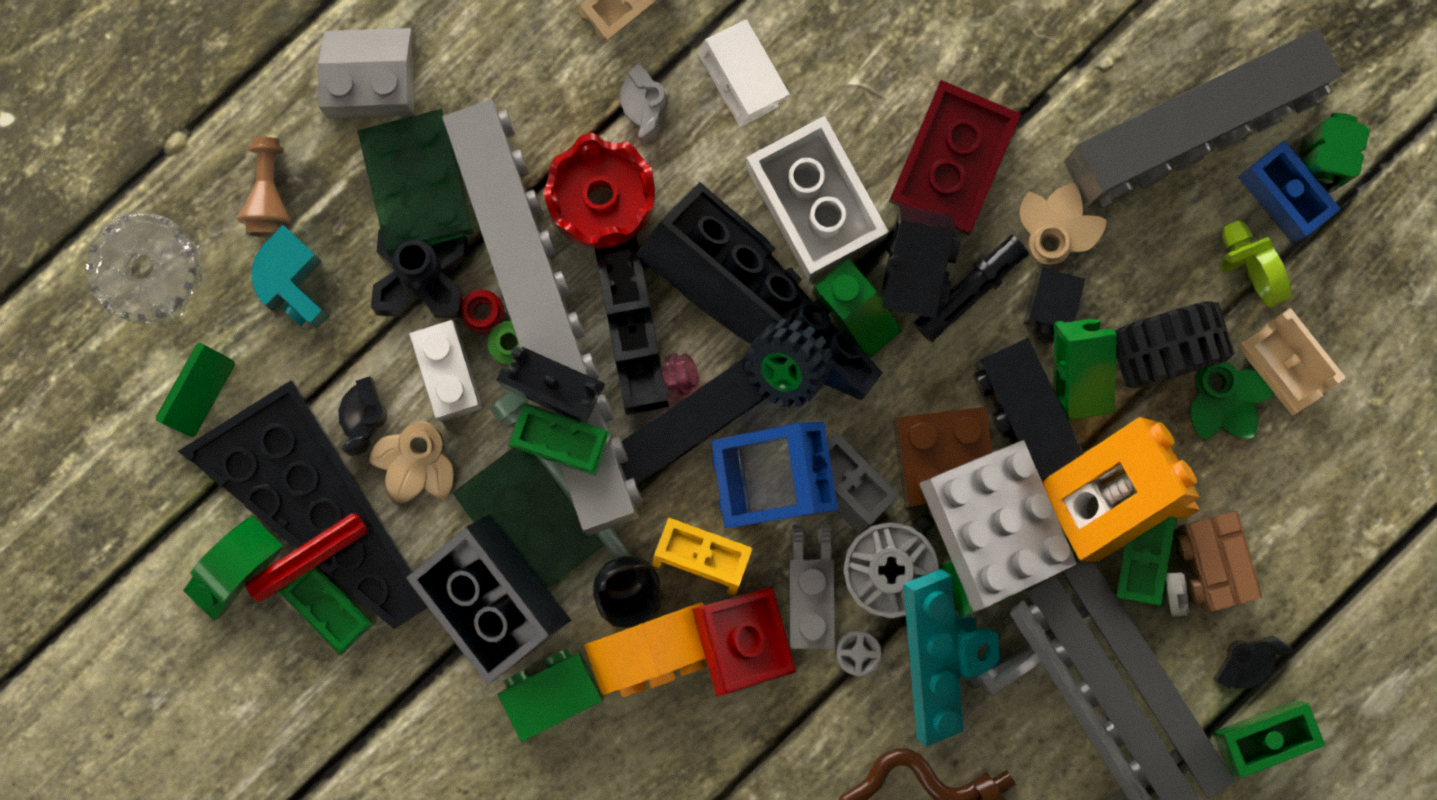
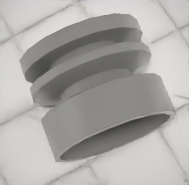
M893 522L872 525L858 534L847 550L843 568L847 589L856 603L873 615L887 618L906 616L904 583L939 570L936 552L927 538L908 525ZM888 557H895L896 564L904 566L903 574H897L895 582L892 583L887 582L884 574H878V567L886 565Z

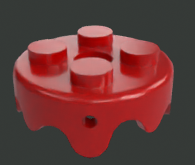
M595 133L581 135L571 148L557 155L552 160L546 187L543 188L551 220L560 233L577 244L597 249L618 246L638 235L647 225L653 213L656 200L652 168L635 147L626 141L622 143L605 141ZM597 187H607L613 192V196L606 204L597 205L588 199L590 192Z

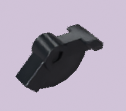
M370 376L355 381L356 385L351 387L343 396L338 409L339 423L345 435L349 437L347 442L344 443L342 451L349 456L365 453L370 445L369 440L376 428L383 426L387 420V411L380 404L374 380Z
M1273 635L1248 643L1243 640H1236L1228 646L1227 657L1213 679L1228 689L1231 687L1236 689L1252 688L1263 683L1272 674L1277 661L1276 655L1291 653L1292 648Z

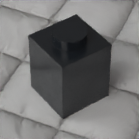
M1042 268L1036 274L1023 324L1033 326V333L1036 335L1054 339V322L1063 321L1065 323L1075 321L1086 279Z

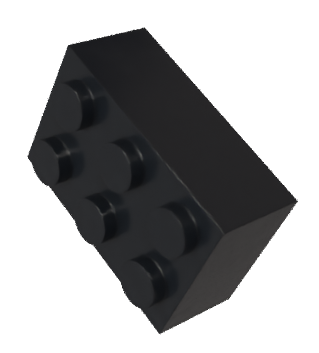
M490 514L466 526L406 577L487 685L514 668L572 621Z

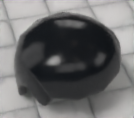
M622 556L605 563L593 583V596L601 617L615 627L630 628L645 623L660 607V580L655 568L651 567L650 562L640 557Z

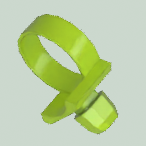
M1241 220L1224 226L1222 238L1226 250L1231 249L1232 252L1227 253L1219 262V269L1225 273L1245 264L1253 288L1267 307H1273L1290 300L1292 293L1289 277L1284 264L1272 246V240L1267 237L1251 243L1250 240L1253 238V235L1248 226Z

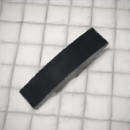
M637 235L626 243L615 247L594 248L625 414L629 415L669 407L642 261L636 255L639 250Z

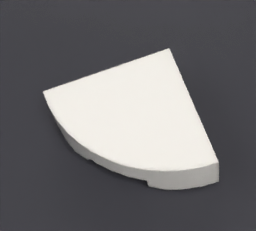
M1183 572L1167 573L1166 583L1171 616H1188L1190 610L1186 574H1183Z

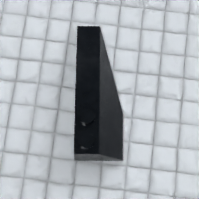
M699 182L659 222L636 255L702 311L751 345L773 322L777 325L780 320L788 319L790 326L795 320L802 322L801 330L803 331L808 326H811L815 329L811 336L815 340L822 336L826 341L822 350L830 349L832 353L828 361L833 362V369L830 371V376L824 385L862 400L883 372L846 330H836L830 322L828 315L830 311L819 299L814 302L810 300L798 286L802 279L794 269L790 267L785 270L772 256L775 248L768 239Z

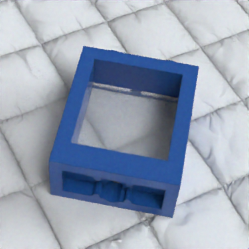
M824 421L795 423L711 440L713 449L712 464L717 475L720 495L719 509L723 516L725 528L751 526L838 511Z

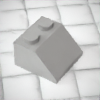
M411 28L324 31L318 59V105L327 118L414 115L413 40Z

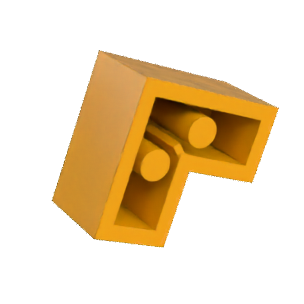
M703 602L584 644L601 695L619 690L621 697L624 698L647 689L645 684L647 680L651 688L676 680L674 671L677 669L680 670L681 676L706 668L705 654L692 611L694 608L704 606Z

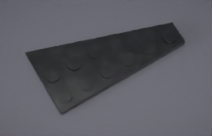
M290 380L178 451L204 471L220 487L226 489L243 503L248 510L296 549L350 514L355 513L359 515L366 525V535L317 566L338 581L354 597L393 629H397L428 609L427 605L406 579L413 570L294 381Z

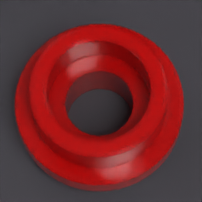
M479 289L470 292L463 299L461 320L469 330L485 334L491 332L497 324L502 322L504 306L495 293ZM482 304L488 305L490 307L489 317L484 320L477 319L475 317V309Z

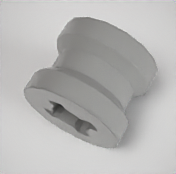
M852 631L843 635L837 642L835 649L836 661L840 668L848 674L855 676H864L873 672L879 665L882 656L878 641L869 633L862 631Z

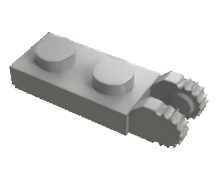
M803 524L792 525V560H789L790 649H835L834 560H831L830 524H820V529L818 530L820 560H803V546L805 545Z

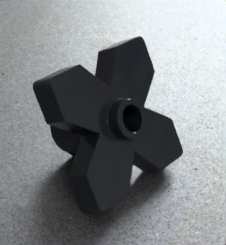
M381 227L378 231L376 252L394 271L373 285L371 308L375 315L400 317L420 296L435 318H460L462 315L463 292L446 274L466 261L468 238L465 231L439 229L425 243L417 240L414 241L405 228Z

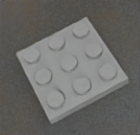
M1024 440L919 483L973 612L986 608L1077 565Z

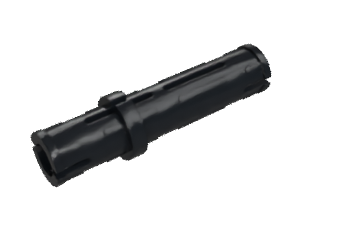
M1010 234L983 260L979 258L972 264L974 268L958 284L950 289L946 307L938 306L936 318L921 316L913 324L928 341L933 343L943 331L960 318L991 288L996 290L1002 285L1001 279L1024 258L1030 255L1028 250L1015 236Z

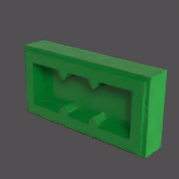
M523 402L508 446L596 476L611 432Z
M318 566L278 591L339 655H343L374 624Z

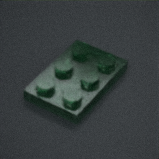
M442 108L357 130L382 238L388 256L394 255L397 248L408 241L417 240L433 245L474 234L454 150L442 116H445Z
M512 448L452 492L473 522L489 514L493 517L546 588H549L603 547L594 534L588 536L582 531L575 508L534 455Z

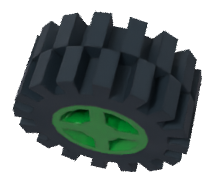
M788 319L780 320L777 325L773 322L759 335L746 352L745 358L749 360L744 365L745 371L753 372L748 377L751 385L757 382L761 385L757 389L761 396L767 391L771 394L770 402L776 404L781 398L783 407H790L794 402L796 407L804 405L806 401L809 402L828 380L829 373L833 369V362L828 361L832 353L830 349L822 350L823 345L826 343L822 336L816 340L811 336L815 329L808 326L803 331L801 330L802 322L796 320L789 326Z

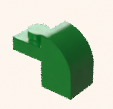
M251 515L221 538L201 558L190 572L193 577L183 592L215 621L226 613L245 587L246 581L268 568L283 545Z

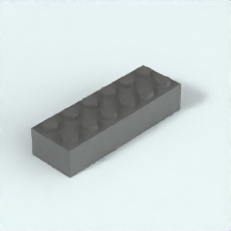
M1319 28L1079 143L1064 162L1075 184L1078 186L1086 206L1089 207L1100 202L1102 208H1105L1125 198L1126 193L1135 189L1133 185L1139 183L1141 189H1144L1165 178L1166 174L1174 170L1173 166L1178 164L1180 170H1184L1205 159V155L1214 151L1213 146L1217 145L1219 151H1223L1244 140V136L1254 131L1253 127H1256L1258 133L1283 121L1282 118L1294 112L1293 108L1299 114L1322 102L1321 99L1333 93L1331 85L1340 79L1343 74Z

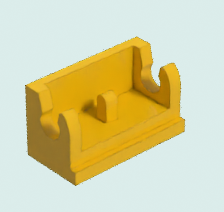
M668 517L651 566L660 569L663 562L729 586L727 594L735 597L753 548Z

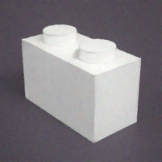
M449 320L409 333L435 418L444 422L484 409L456 323L453 320Z

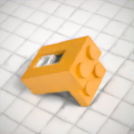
M1139 417L1042 481L1058 521L1080 561L1097 563L1170 516L1187 519L1200 511L1195 502L1200 498L1194 487L1197 483V478L1184 460H1178L1171 448L1175 441L1163 423ZM1129 494H1132V495H1133V496L1129 497L1128 499H1127V497H1126V496L1129 495ZM1095 496L1098 500L1099 508L1096 515L1090 518L1087 513V504ZM1124 498L1125 501L1119 504V501Z

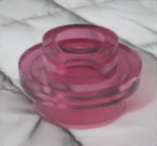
M671 353L665 357V366H662L661 374L666 387L670 391L674 390L679 396L690 394L692 388L699 385V374L693 359L687 353L681 355Z

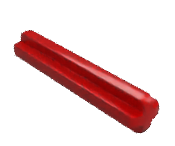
M355 513L345 517L246 581L245 587L249 595L255 602L265 600L366 535L367 528L365 523Z

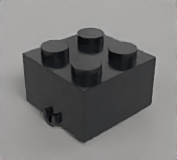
M905 205L899 206L893 238L886 245L889 257L882 284V308L936 318L938 306L946 307L951 288L950 272L946 271L948 262L956 264L961 243V237H958L959 229L954 228L952 215Z

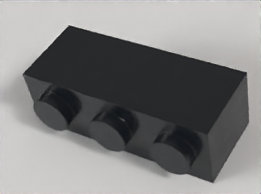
M1028 337L980 359L975 364L978 372L973 373L975 383L984 398L990 395L997 409V412L992 413V417L1002 437L1009 435L1013 444L1022 440L1025 441L1040 479L1055 473L1084 454Z

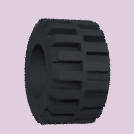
M1204 301L1125 325L1115 330L1117 334L1116 357L1125 386L1137 389L1228 361L1235 354L1219 302Z

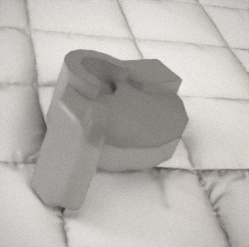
M637 63L627 71L629 76L622 85L620 103L626 117L633 124L640 127L638 137L641 143L647 144L659 136L661 110L667 104V96L663 86L653 81L641 64Z

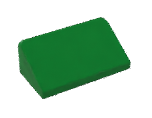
M200 342L196 343L155 417L156 421L189 437L196 436L235 366L234 360Z

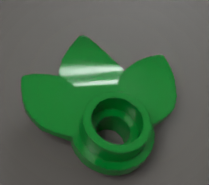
M1227 361L1198 370L1195 376V387L1198 394L1189 408L1192 426L1196 434L1204 441L1213 437L1220 427L1233 436L1252 439L1256 435L1258 424L1255 403L1269 399L1273 396L1274 392L1257 371L1236 370ZM1213 374H1217L1223 379V387L1220 390H1215L1210 386L1209 380Z

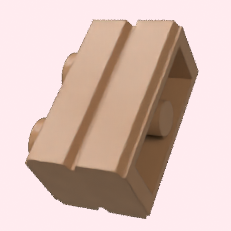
M1238 511L1220 514L1179 526L1181 535L1175 538L1176 546L1183 562L1189 561L1194 578L1188 579V588L1195 605L1201 604L1203 611L1211 612L1263 598Z

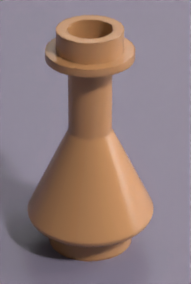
M255 137L253 138V145L248 147V151L257 153L256 183L237 220L239 223L246 225V235L271 237L282 225L286 226L291 222L274 184L275 154L284 153V148L280 147V139Z

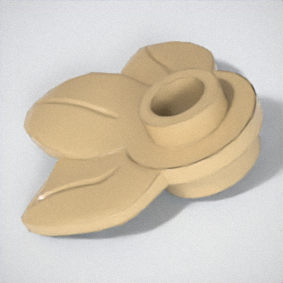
M1070 183L1057 189L1047 200L1034 192L1028 191L1019 208L1020 223L1030 235L1028 240L1029 251L1032 257L1043 265H1057L1063 262L1070 253L1089 251L1100 240L1107 224L1105 218L1083 215L1082 198L1075 183ZM1043 238H1054L1057 242V249L1052 252L1045 250L1042 245Z
M424 421L414 422L408 425L401 434L386 435L374 445L371 451L369 463L377 468L387 470L385 478L386 490L395 504L410 501L423 488L435 497L444 500L451 492L454 482V465L442 452L444 447L442 434L431 423ZM414 438H423L427 442V450L423 452L416 450L413 445Z

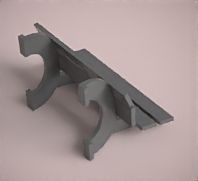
M1077 558V565L1062 571V574L1083 605L1079 609H1076L1055 575L1026 592L1033 602L1030 606H1027L1024 600H1017L1011 604L1013 610L1010 612V615L1028 643L1019 650L1000 659L992 669L967 681L974 689L983 686L986 693L993 696L1041 662L1121 787L1113 794L1100 800H1152L1145 790V787L1148 785L1151 786L1158 800H1199L1177 766L1182 760L1207 799H1211L1235 781L1094 562L1080 561ZM1086 617H1091L1175 749L1170 753L1083 620ZM1056 639L1058 643L1052 645L1051 641ZM1074 666L1083 682L1077 684L1068 670L1070 667ZM1097 705H1099L1108 719L1105 723H1102L1093 709ZM1123 744L1133 758L1129 763L1118 748Z

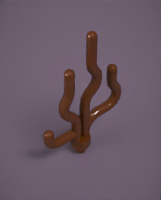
M896 748L880 756L872 765L867 777L861 783L843 793L838 800L869 799L882 788L890 771L898 766L910 768L925 791L935 800H1005L1002 794L1016 786V783L1009 772L1005 770L993 779L986 772L967 785L959 788L949 787L938 779L929 763L920 753L907 748Z

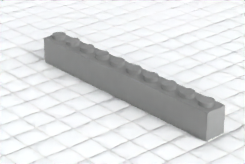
M490 99L442 116L520 348L525 347L594 379H598L599 374L591 353L583 355L578 339L585 337L577 312L569 314L564 298L571 296L563 271L555 273L550 257L557 255L553 240L548 230L540 231L536 219L537 216L543 215L535 190L527 192L522 178L529 175L525 159L520 149L513 152L508 137L515 135V130L507 110L499 112L494 101ZM605 394L599 396L587 424L609 431L607 422L614 420L608 400ZM540 405V407H541L542 409H545V410H548V411H551V412L560 414V413H558V412H555V411H553V410H551V409H549V408H546V407ZM610 435L596 476L560 464L582 531L588 536L639 518L635 506L643 504L634 478L629 480L625 478L621 464L628 462V458L619 436L612 438Z

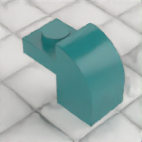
M282 225L263 244L254 259L252 283L256 295L272 311H275L285 300L287 303L282 307L283 311L300 326L308 321L311 325L318 328L329 317L322 308L298 287L322 260L289 229Z

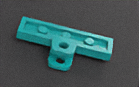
M942 569L903 584L916 739L926 747L963 732L959 674L968 680L992 669L1000 660L997 632L991 628L977 630V619L970 614L961 617L959 615L955 616L952 576ZM987 644L985 654L977 658L978 649L982 645Z

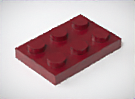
M940 80L889 202L897 206L905 205L952 215L954 228L959 229L960 233L969 236L1021 113Z

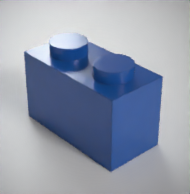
M1285 140L1238 176L1240 181L1292 244L1307 237L1341 209Z

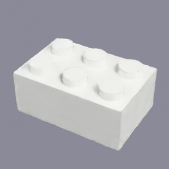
M825 116L746 157V169L807 281L814 279L842 264L846 259H851L886 239L889 231Z

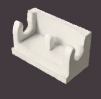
M747 19L705 39L698 55L740 128L779 107V102L788 98L790 95Z

